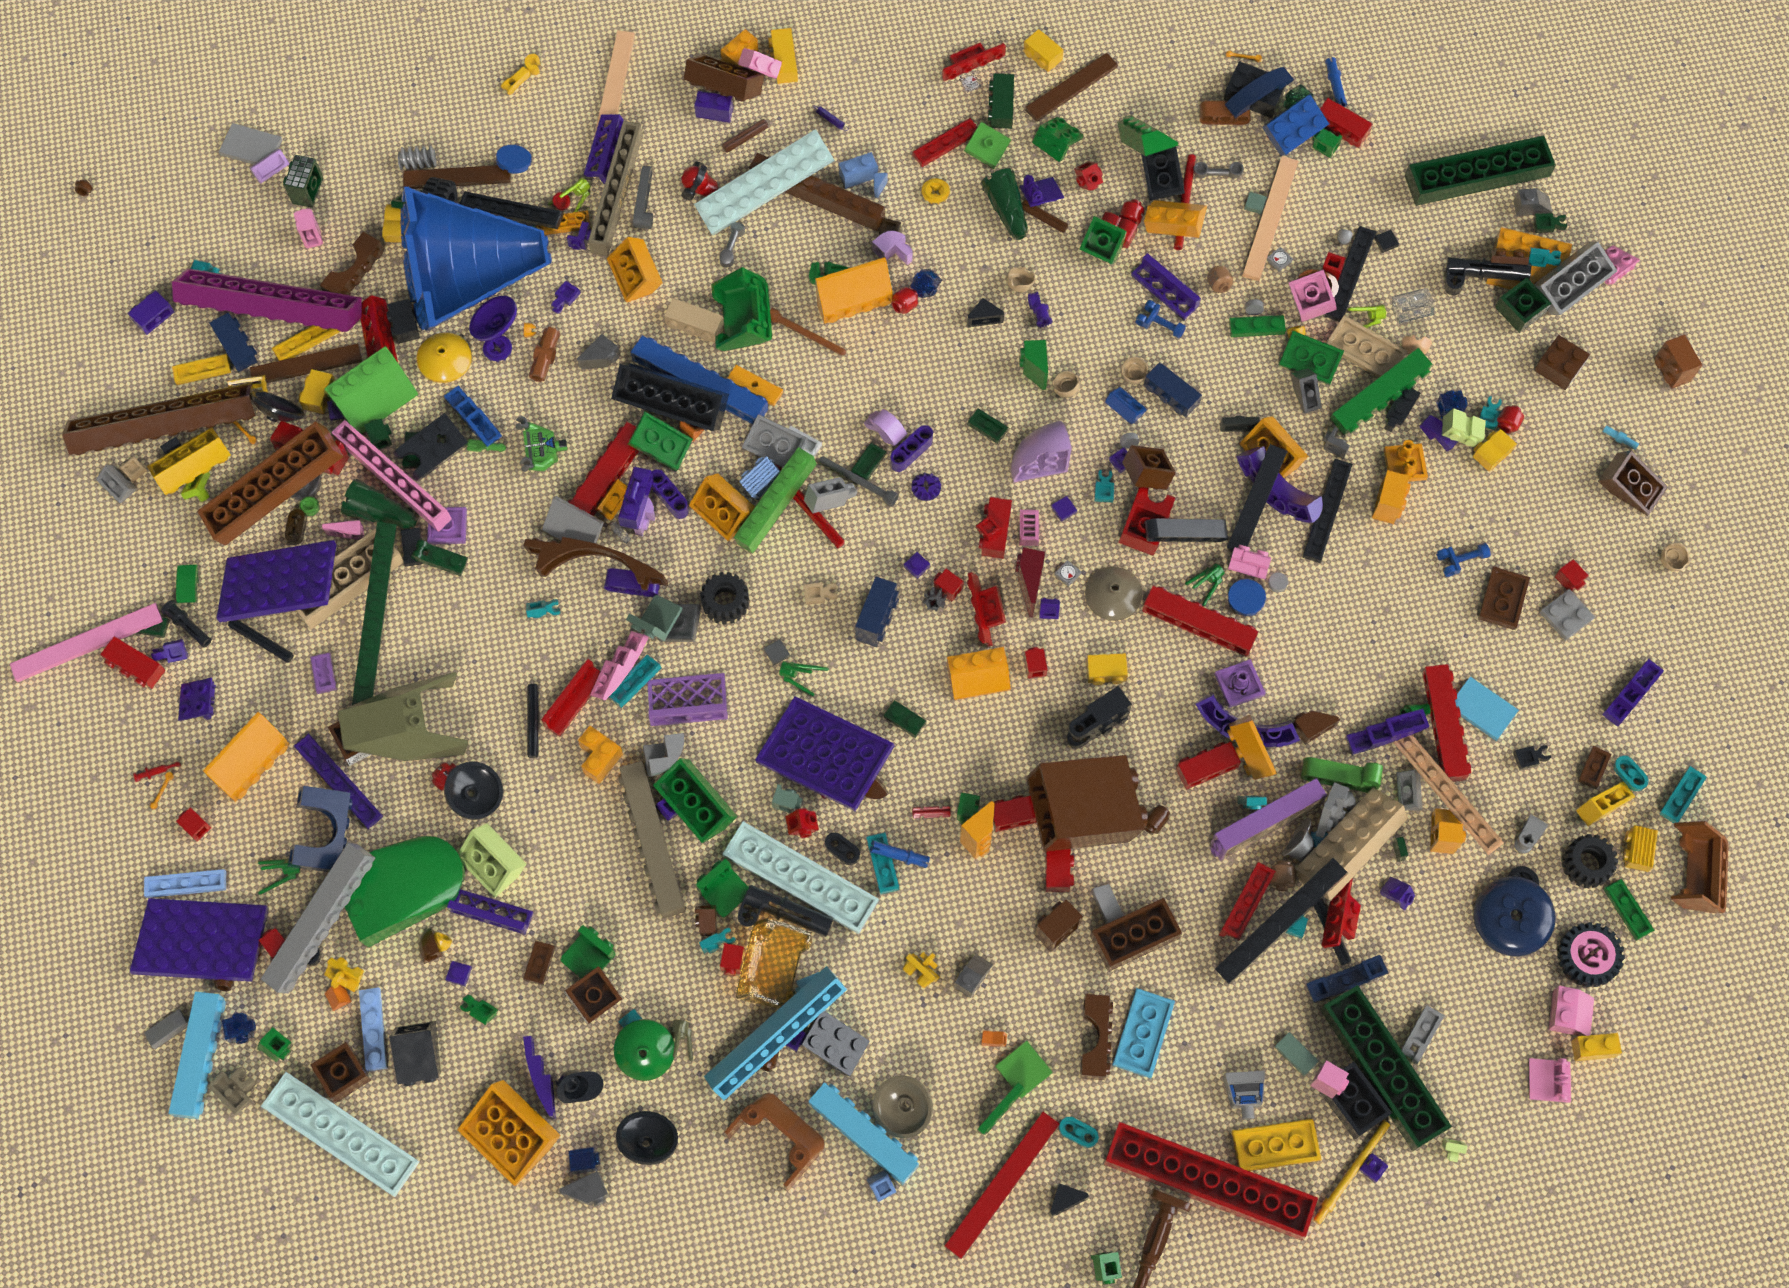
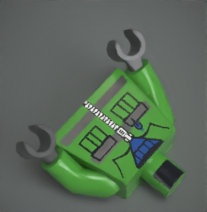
M519 416L516 421L520 422L515 425L516 429L522 430L525 428L523 435L526 457L520 461V464H524L521 468L523 472L528 470L544 472L554 463L558 462L557 452L568 450L566 439L556 441L553 431L527 422L524 416Z

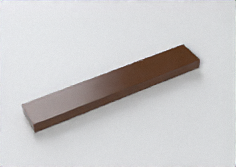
M1108 53L1104 54L1026 106L1025 111L1038 122L1115 70L1118 64Z
M498 165L403 171V187L409 186L412 189L424 188L430 177L453 181L456 186L511 183V173L508 170L500 169Z
M357 343L249 368L251 377L265 375L266 383L310 374L311 369L325 371L361 363L362 357L359 344ZM261 381L252 382V384L261 383Z

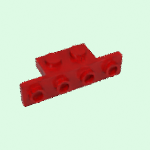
M980 42L950 55V61L953 65L942 70L943 81L952 80L963 73H969L977 67L985 66L991 61L1001 59L1006 53L1005 43L985 50Z
M969 572L967 584L972 593L971 603L976 613L974 619L979 627L978 638L981 643L990 647L993 646L990 628L1006 623L999 587L994 586L981 591L979 577Z
M1353 878L1329 903L1321 943L1323 948L1339 946L1342 935L1347 940L1355 939L1361 905L1350 895Z

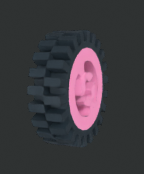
M1592 922L1581 923L1571 928L1561 939V944L1558 946L1559 953L1557 958L1561 960L1559 966L1565 969L1563 973L1565 975L1568 973L1571 981L1575 979L1577 981L1576 984L1580 986L1585 984V987H1591L1592 985L1594 987L1603 986L1615 978L1623 967L1624 963L1622 961L1625 959V955H1622L1624 947H1620L1621 940L1614 937L1616 935L1614 931L1610 933L1607 926L1602 928L1600 923L1592 925ZM1599 947L1601 949L1585 963L1581 961L1595 948Z

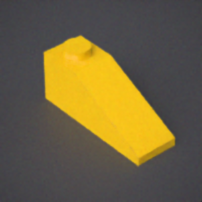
M1623 781L1591 798L1579 807L1576 812L1585 824L1590 826L1634 799L1635 795Z

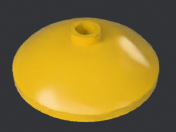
M438 333L430 336L421 344L416 360L420 372L427 379L437 383H448L459 379L467 372L472 361V353L468 343L462 337L453 333Z

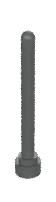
M824 456L820 457L819 461L821 464L883 498L882 500L885 501V504L893 507L898 500L899 494L893 490L885 491Z

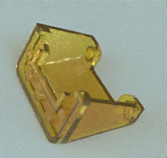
M771 918L757 921L751 930L736 990V998L774 1008L782 1007L796 994L795 991H792L800 955L810 948L812 932Z

